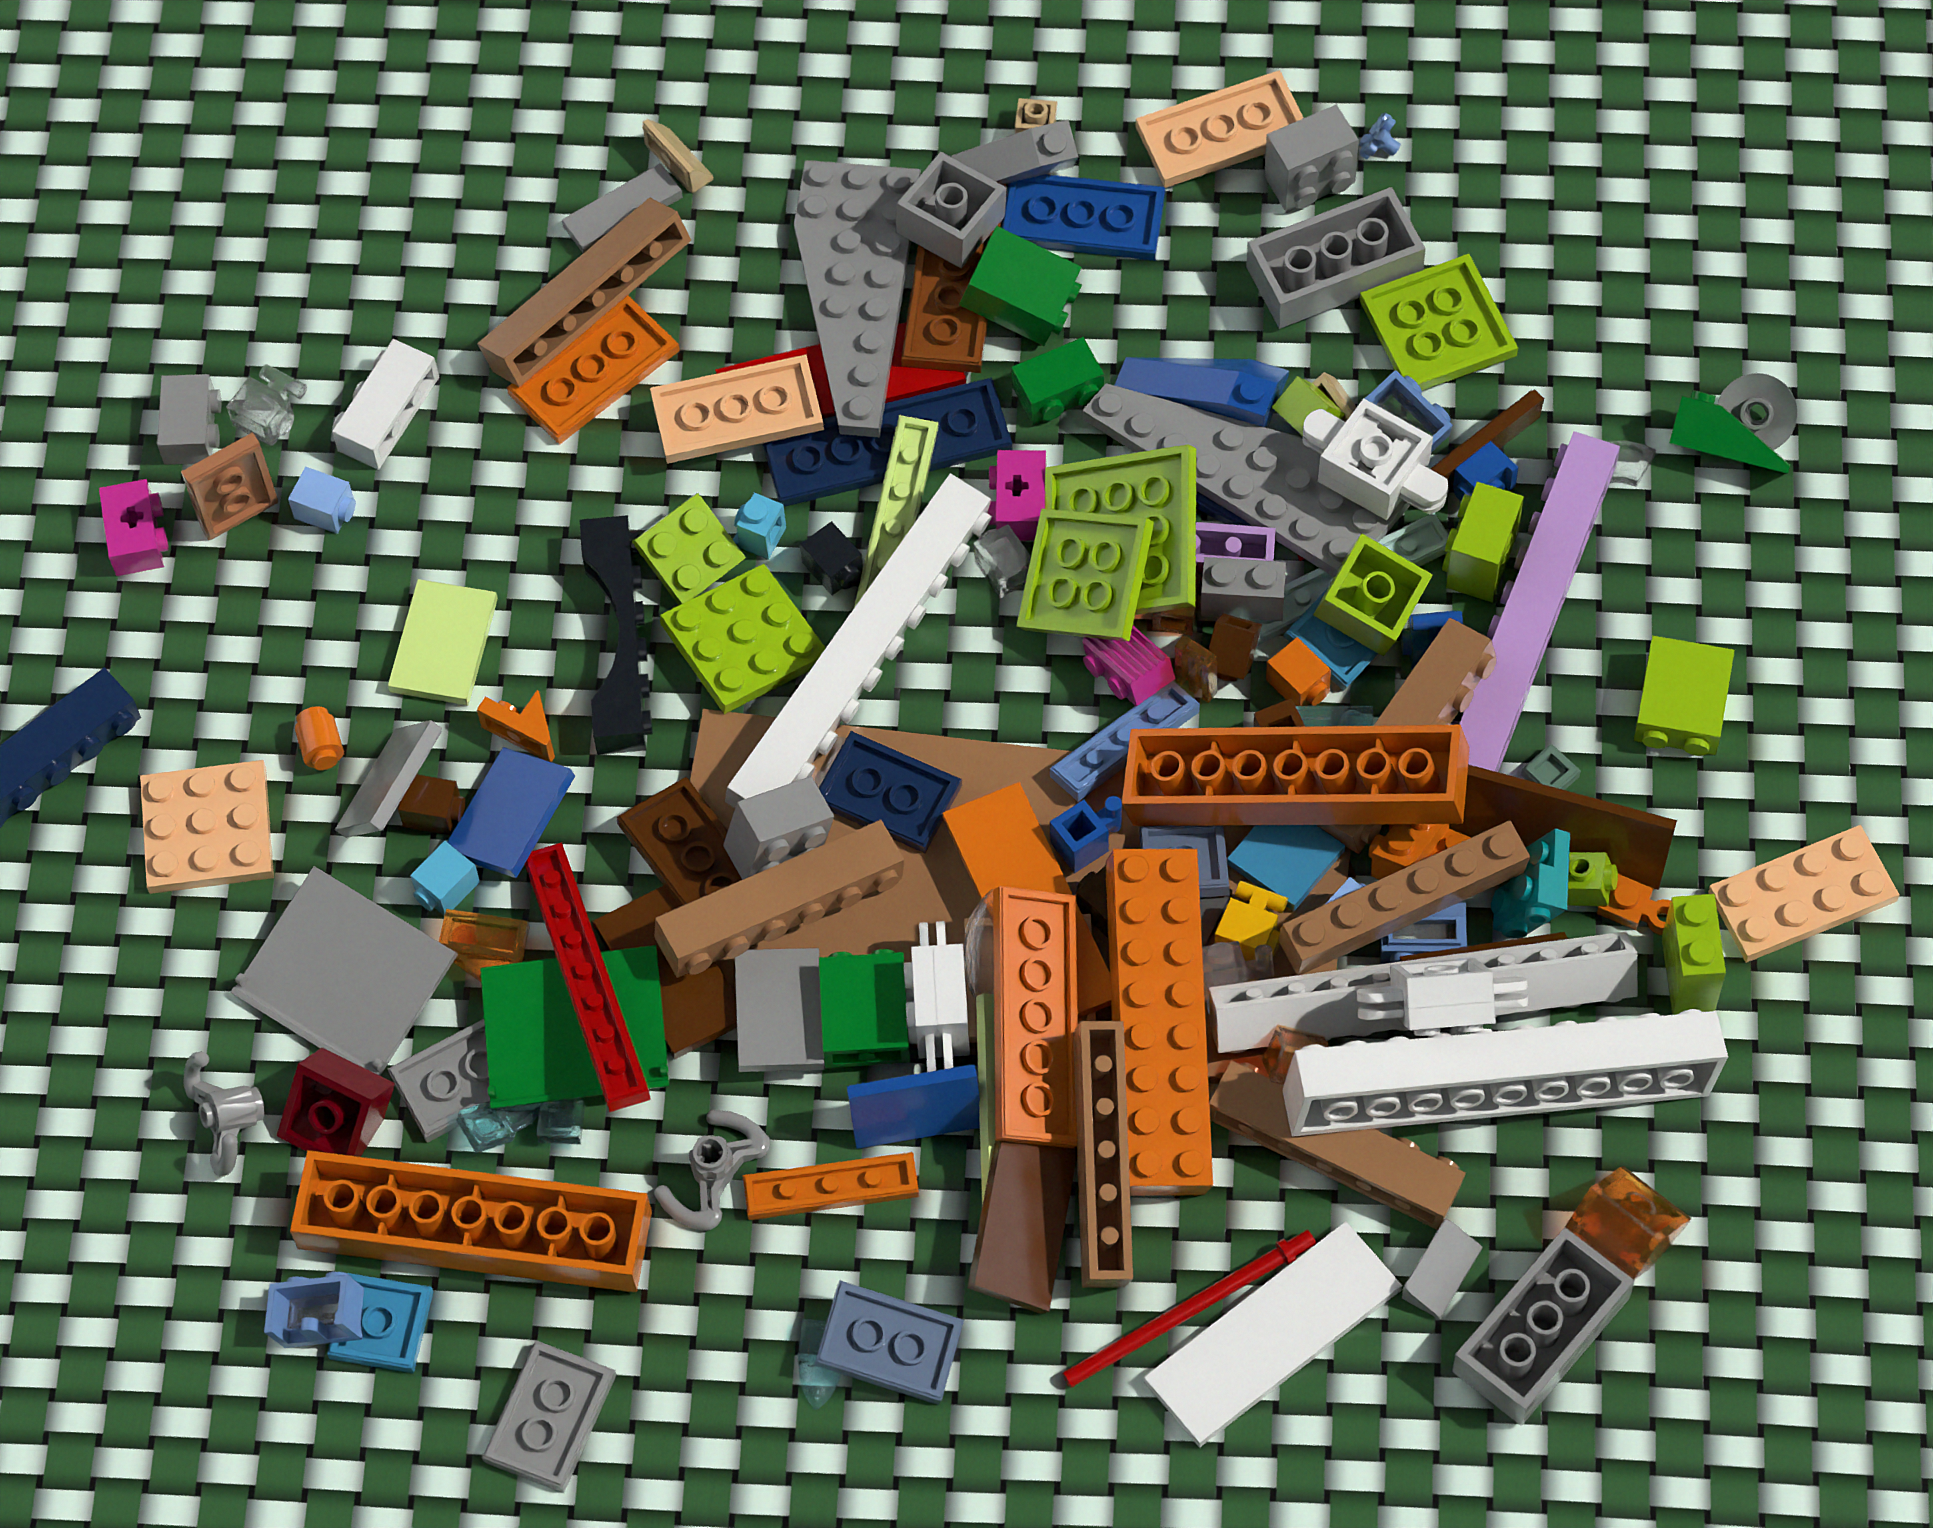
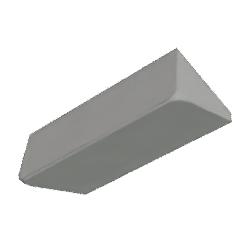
M1445 1218L1406 1282L1402 1292V1299L1440 1320L1483 1247L1456 1224Z

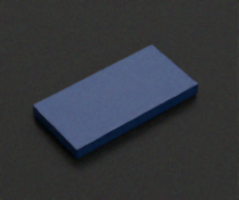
M1048 174L1008 183L1005 217L1002 220L1001 228L1044 249L1156 260L1165 187Z

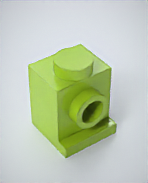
M1569 852L1567 906H1608L1610 891L1616 889L1618 882L1616 865L1611 864L1607 853Z

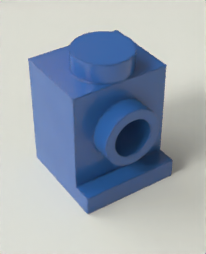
M1490 441L1455 469L1454 493L1458 500L1462 502L1465 494L1472 496L1477 482L1503 490L1506 487L1511 491L1516 487L1518 466Z

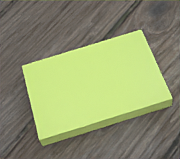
M418 579L389 679V692L469 706L498 600L497 593Z

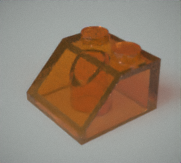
M1622 1166L1590 1187L1565 1225V1228L1635 1280L1654 1265L1692 1218L1626 1167Z

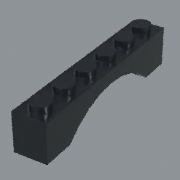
M628 515L579 520L581 552L585 573L600 587L610 601L619 622L618 647L613 666L603 685L591 699L593 738L597 755L646 751L645 735H653L651 710L644 711L643 698H650V684L648 673L641 674L640 662L648 661L646 637L639 638L638 626L645 625V612L643 601L636 602L635 590H642L643 582L641 565L634 566L633 554H640L632 541L639 537L638 530L630 529Z

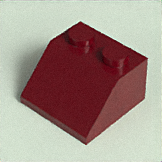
M322 1047L298 1063L276 1136L305 1151L361 1157L385 1118L395 1083Z

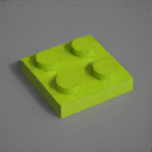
M699 493L691 496L632 541L678 605L696 597L746 558Z

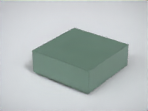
M1550 744L1522 768L1521 776L1525 780L1565 790L1580 777L1581 770L1556 747Z

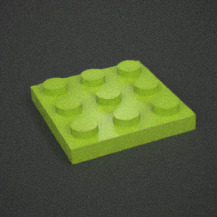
M1470 254L1360 292V303L1394 370H1397L1403 377H1411L1417 382L1422 391L1516 357L1518 354V346Z
M1041 508L1016 627L1024 631L1129 642L1154 522L1143 517Z
M765 564L660 615L661 626L724 714L809 672L826 649Z

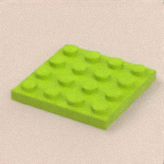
M1186 444L1045 467V509L1143 517L1154 522L1135 615L1195 606L1196 448Z

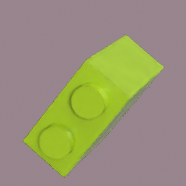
M1652 635L1634 741L1643 742L1646 746L1656 749L1665 747L1682 749L1695 756L1716 755L1721 737L1735 650Z
M1715 894L1672 897L1662 934L1672 1015H1677L1690 1009H1698L1701 1012L1715 1011L1726 975Z

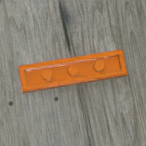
M913 1152L743 1175L748 1220L919 1197Z

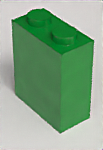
M996 226L959 305L1045 346L1051 333L1059 335L1069 314L1062 310L1065 303L1073 305L1082 284L1076 282V279L1082 267Z
M878 949L865 955L834 952L828 957H819L822 1042L825 1068L910 1063L904 952L895 953L890 949Z

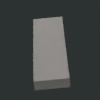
M660 163L562 219L563 227L582 253H584L649 197L669 206L683 198L682 190Z

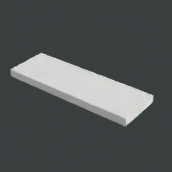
M1345 1221L1144 1377V1383L1194 1442L1201 1447L1402 1290V1284Z

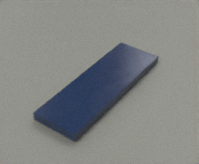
M987 378L885 403L880 437L840 434L835 415L822 418L824 430L762 443L778 502L786 507L883 483L899 415L938 422V433L928 472L995 456L998 450H1013L993 379Z

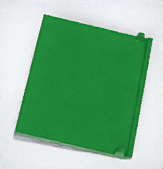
M657 946L601 952L648 1089L669 1087V1068ZM557 958L480 968L489 1075L487 1093L490 1097V1109L603 1095Z

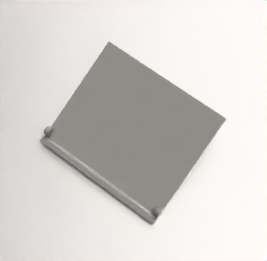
M313 866L245 973H240L236 977L235 982L238 984L233 987L230 993L317 1047H323L380 1076L458 954Z

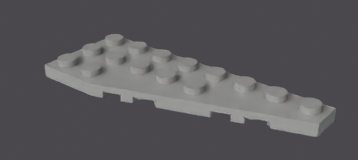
M805 160L794 228L840 434L880 437L911 240L896 233V209L898 201L921 175V169Z
M1107 383L1082 410L1083 420L1136 453L1186 444L1196 448V491L1252 526L1276 528L1275 540L1333 577L1361 533L1379 543L1410 506L1409 503L1401 500L1390 517L1385 520L1319 483L1318 473L1321 454L1305 446L1302 437Z

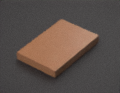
M253 432L181 471L199 524L208 540L216 538L279 502L260 443Z

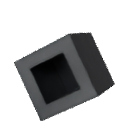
M832 521L800 543L802 563L832 596L841 589L851 588L861 578L863 571L861 552Z

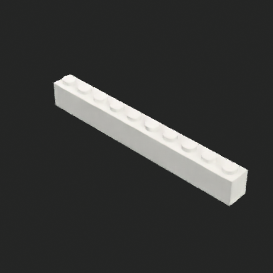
M951 473L730 782L725 797L727 804L735 808L738 801L812 776L816 768L812 765L813 761L819 753L825 756L830 751L838 737V734L834 733L842 721L848 724L852 720L860 706V702L856 700L865 689L868 692L873 690L883 673L879 669L886 658L892 661L897 656L905 641L901 636L908 627L914 630L918 626L927 610L923 607L930 595L934 598L939 596L948 581V577L945 574L951 565L957 568L960 566L970 550V546L966 545L973 534L980 537L992 518L991 515L987 514L991 498Z
M1625 931L1208 987L1210 1028L1218 1053H1241L1247 1049L1268 1046L1279 1048L1290 1043L1304 1041L1324 1042L1334 1037L1349 1035L1367 1036L1373 1032L1393 1029L1409 1030L1396 1018L1376 1020L1358 1018L1357 1009L1360 1006L1392 1002L1357 1001V990L1391 986L1390 965L1466 958H1475L1493 971V978L1511 976L1527 978V989L1494 994L1528 995V1006L1496 1009L1495 1017L1519 1012L1530 1014L1541 1009L1555 1007L1574 1008L1581 1004L1600 1001L1617 1002L1623 998L1637 997V951Z

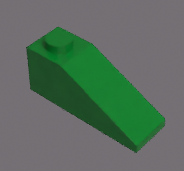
M1692 390L1691 397H1681L1669 443L1789 473L1791 465L1724 406L1714 404L1715 395Z

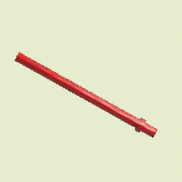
M1307 1229L1288 1241L1285 1239L1279 1240L1275 1243L1276 1248L1064 1371L1062 1375L1070 1388L1074 1387L1283 1263L1290 1265L1296 1260L1295 1256L1316 1245L1313 1235Z

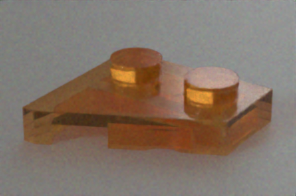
M446 909L439 942L458 954L453 961L455 965L481 982L480 968L521 963L523 961L530 926L529 922L525 920Z

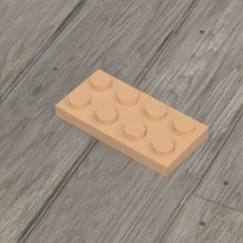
M1278 70L1136 118V129L1163 186L1167 188L1266 154L1267 134L1303 119V116L1281 71Z
M806 355L650 388L667 464L824 430Z
M1861 825L1709 886L1708 890L1709 894H1715L1717 910L1746 963L1893 904L1899 898L1896 887Z

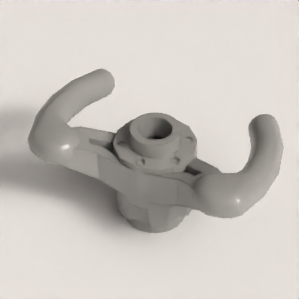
M195 1052L186 1061L183 1084L188 1098L200 1104L199 1113L203 1126L210 1128L213 1132L214 1145L213 1153L210 1157L211 1167L218 1177H225L233 1171L238 1153L237 1134L239 1129L256 1126L257 1121H261L264 1118L263 1100L256 1087L250 1088L244 1085L223 1089L201 1081L200 1070L201 1067L208 1064L209 1056L205 1052Z
M710 1110L706 1120L710 1125L724 1126L737 1130L746 1135L748 1139L727 1143L720 1136H702L697 1139L693 1149L689 1152V1160L694 1178L700 1184L701 1210L691 1211L676 1200L667 1186H658L654 1192L662 1208L676 1221L690 1228L705 1231L715 1228L722 1219L720 1196L727 1184L732 1180L733 1175L744 1162L760 1159L769 1150L770 1139L761 1127L747 1117L731 1111ZM708 1189H711L712 1200H708Z

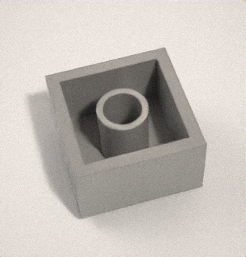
M1337 104L1270 132L1266 136L1265 179L1285 212L1295 208L1308 207L1317 199L1330 193L1343 192L1356 181L1359 139Z
M940 152L898 201L896 233L962 268L1005 217L1007 187Z
M812 776L738 801L723 846L743 880L824 845L834 819V814Z

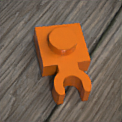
M1618 874L1617 887L1615 890L1610 891L1608 906H1599L1597 914L1634 930L1637 929L1641 920L1646 922L1654 933L1662 935L1665 922L1659 920L1657 915L1661 913L1668 914L1671 901L1666 899L1651 900L1653 888Z

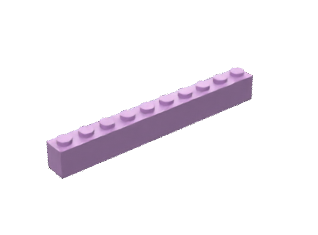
M1575 431L1568 445L1563 443L1560 445L1554 466L1559 468L1555 479L1548 477L1541 496V500L1546 502L1542 513L1535 511L1527 532L1528 535L1533 537L1529 547L1521 546L1514 565V569L1519 570L1515 582L1507 581L1500 603L1506 606L1502 616L1494 615L1487 633V637L1492 639L1496 654L1495 668L1491 675L1485 680L1481 679L1473 690V699L1464 711L1461 721L1453 720L1451 724L1461 725L1470 747L1469 765L1499 772L1616 469L1620 450L1618 445Z

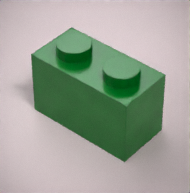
M1084 337L1011 367L1012 388L1032 424L1042 420H1053L1064 411L1077 405H1087L1104 386V373Z

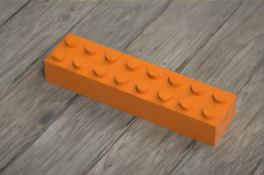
M1461 725L1131 729L1122 805L1133 826L1463 824L1470 747Z
M1113 849L1105 862L1112 993L1111 1009L1112 1021H1124L1130 1196L1205 1195L1213 1186L1198 850Z
M307 1150L290 1233L297 1248L301 1250L637 1293L652 1210L647 1193Z

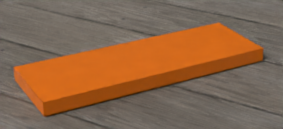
M1020 782L942 812L944 822L992 925L993 889L999 886L1073 895ZM1076 902L1077 1019L1111 1006L1112 993L1110 972Z
M999 886L993 889L995 1140L1074 1148L1077 1146L1073 1031L1077 1027L1076 896Z

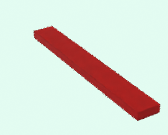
M561 842L534 850L524 865L608 1110L612 1112L649 1101L651 1097L563 844Z

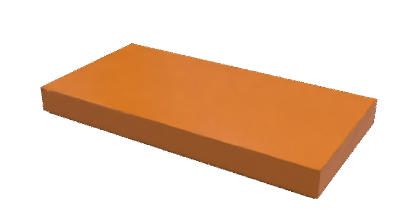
M627 295L521 387L513 383L508 386V395L560 445L680 351L679 344Z

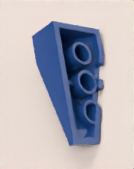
M1126 357L1114 386L1268 428L1275 411L1272 406L1282 394L1289 376V370L1252 359Z

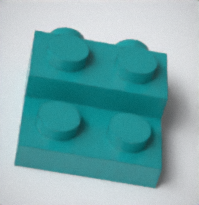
M1555 828L1526 847L1530 859L1524 872L1511 878L1510 882L1497 889L1492 898L1491 910L1494 913L1493 930L1502 932L1508 938H1524L1527 934L1547 924L1550 920L1567 910L1569 832Z

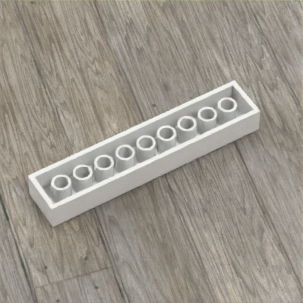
M1690 1009L1677 1015L1667 1016L1648 1013L1635 1019L1618 1020L1615 1017H1605L1592 1023L1577 1024L1574 1021H1563L1549 1027L1535 1028L1532 1025H1521L1506 1031L1493 1032L1491 1029H1483L1471 1032L1470 1034L1453 1036L1449 1033L1431 1035L1428 1038L1410 1040L1407 1037H1394L1385 1042L1378 1043L1351 1041L1343 1046L1325 1048L1317 1044L1309 1045L1300 1050H1295L1282 1092L1291 1136L1707 1097L1710 1095L1723 1069L1728 1054L1717 1011L1701 1012L1698 1009Z

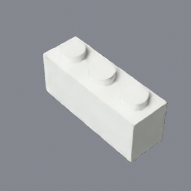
M395 339L392 340L386 351H380L374 361L372 372L366 381H361L357 385L353 394V401L345 412L338 414L333 423L332 433L337 450L379 470L439 379L435 358Z

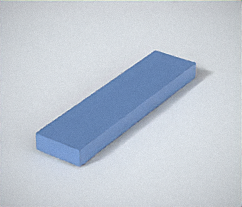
M1172 681L1138 706H1134L1050 768V777L1079 802L1126 767L1131 729L1179 728L1199 713L1200 703Z

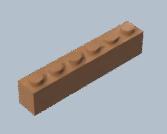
M650 197L477 343L491 370L518 387L527 382L691 241L678 212Z
M1449 618L1374 726L1451 725L1450 723L1457 713L1464 712L1470 705L1474 695L1473 690L1480 680L1487 679L1495 668L1497 660L1492 639ZM1382 824L1317 826L1343 843L1345 847L1359 854L1366 843L1371 844L1374 837L1380 833Z
M879 820L656 917L654 938L677 978L687 973L695 975L706 970L712 962L726 956L728 958L737 957L747 951L751 945L762 940H776L784 935L787 929L801 923L804 925L812 924L821 919L826 912L837 907H851L859 902L862 896L876 890L884 892L893 888L902 879L905 859L882 820Z
M1511 820L1284 923L1278 940L1296 975H1302L1522 874L1530 859V855Z
M1080 1021L1073 1031L1082 1288L1126 1287L1133 1280L1124 1021Z
M1232 1060L1230 1061L1209 1102L1211 1121L1439 1230L1466 1174L1459 1170V1166L1455 1162L1442 1156L1434 1158L1420 1151V1148L1414 1142L1402 1137L1394 1139L1382 1133L1380 1128L1291 1136L1282 1092L1285 1081L1278 1083L1265 1077L1264 1073L1252 1064L1241 1063L1240 1065Z

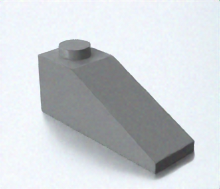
M1069 120L1031 128L951 155V157L1002 185L1072 168L1078 159V153Z

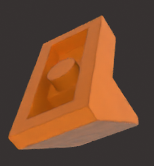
M538 690L534 693L521 714L510 703L502 700L497 703L485 696L477 708L481 728L543 760L553 761L555 755Z

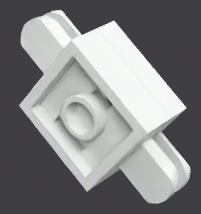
M1364 398L1346 422L1323 409L1315 410L1306 417L1303 426V444L1321 454L1318 473L1319 483L1385 520L1390 517L1401 500L1427 514L1438 512L1444 507L1448 492V480L1426 467L1430 462L1433 441L1431 435Z
M936 921L937 945L929 946L928 922L919 923L920 946L911 947L912 962L904 963L909 1044H918L919 1059L927 1058V1072L936 1071V1058L944 1057V1069L953 1068L954 1056H970L963 944L946 945L945 921Z
M1475 958L1390 965L1391 986L1357 990V1001L1392 1002L1360 1006L1357 1009L1358 1018L1364 1020L1396 1018L1406 1028L1414 1030V1034L1418 1036L1440 1034V1028L1457 1026V1031L1459 1032L1483 1030V1024L1496 1023V1009L1528 1006V995L1494 994L1527 989V978L1520 976L1493 978V971Z

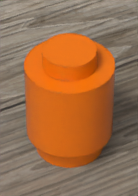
M310 707L301 711L296 717L295 733L305 765L317 770H327L334 767L344 755L335 718L324 707Z

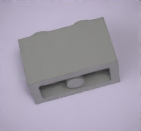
M209 374L161 376L157 446L164 465L196 464L212 455L213 448L219 447L218 424H214L215 413H221V393L219 389H214Z
M1204 557L1201 616L1220 617L1224 613L1242 619L1282 621L1286 562Z

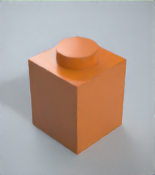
M1298 637L1267 661L1266 680L1286 700L1292 698L1299 713L1310 704L1312 706L1319 704L1330 691L1331 669Z

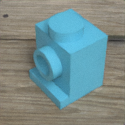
M754 492L752 498L746 504H743L736 514L734 526L737 527V533L733 538L736 545L743 550L769 560L786 529L784 505Z

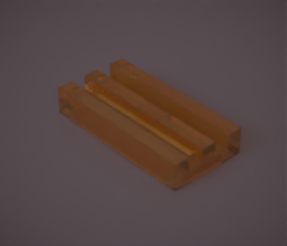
M1183 635L1175 645V681L1183 685L1188 680L1189 691L1194 694L1199 689H1202V699L1209 703L1217 693V657L1203 646Z

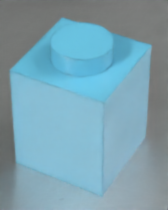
M446 841L410 875L415 889L413 893L415 899L427 910L432 911L435 908L445 917L480 883L475 864Z

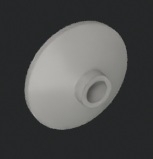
M1763 373L1741 376L1732 381L1719 397L1718 405L1724 406L1773 450L1783 445L1795 429L1798 416L1796 400L1787 385L1774 376ZM1754 405H1760L1765 409L1766 413L1763 419L1756 420L1752 418L1750 411Z

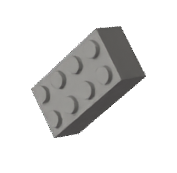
M1390 187L1248 241L1246 267L1280 329L1360 298V292L1423 270L1426 248L1393 188Z
M1564 1227L1455 1354L1452 1372L1522 1426L1630 1299L1634 1280Z

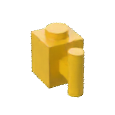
M1240 881L1235 896L1247 900L1249 903L1230 898L1215 933L1214 951L1262 968L1267 954L1275 956L1280 944L1278 940L1280 932L1277 931L1278 915L1266 910L1268 908L1283 913L1288 897Z

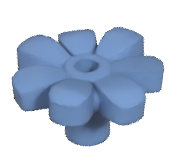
M1386 112L1381 114L1377 122L1369 130L1370 134L1363 135L1359 146H1361V157L1368 159L1380 149L1390 156H1394L1397 153L1401 143L1391 137L1390 129L1396 122L1392 116Z

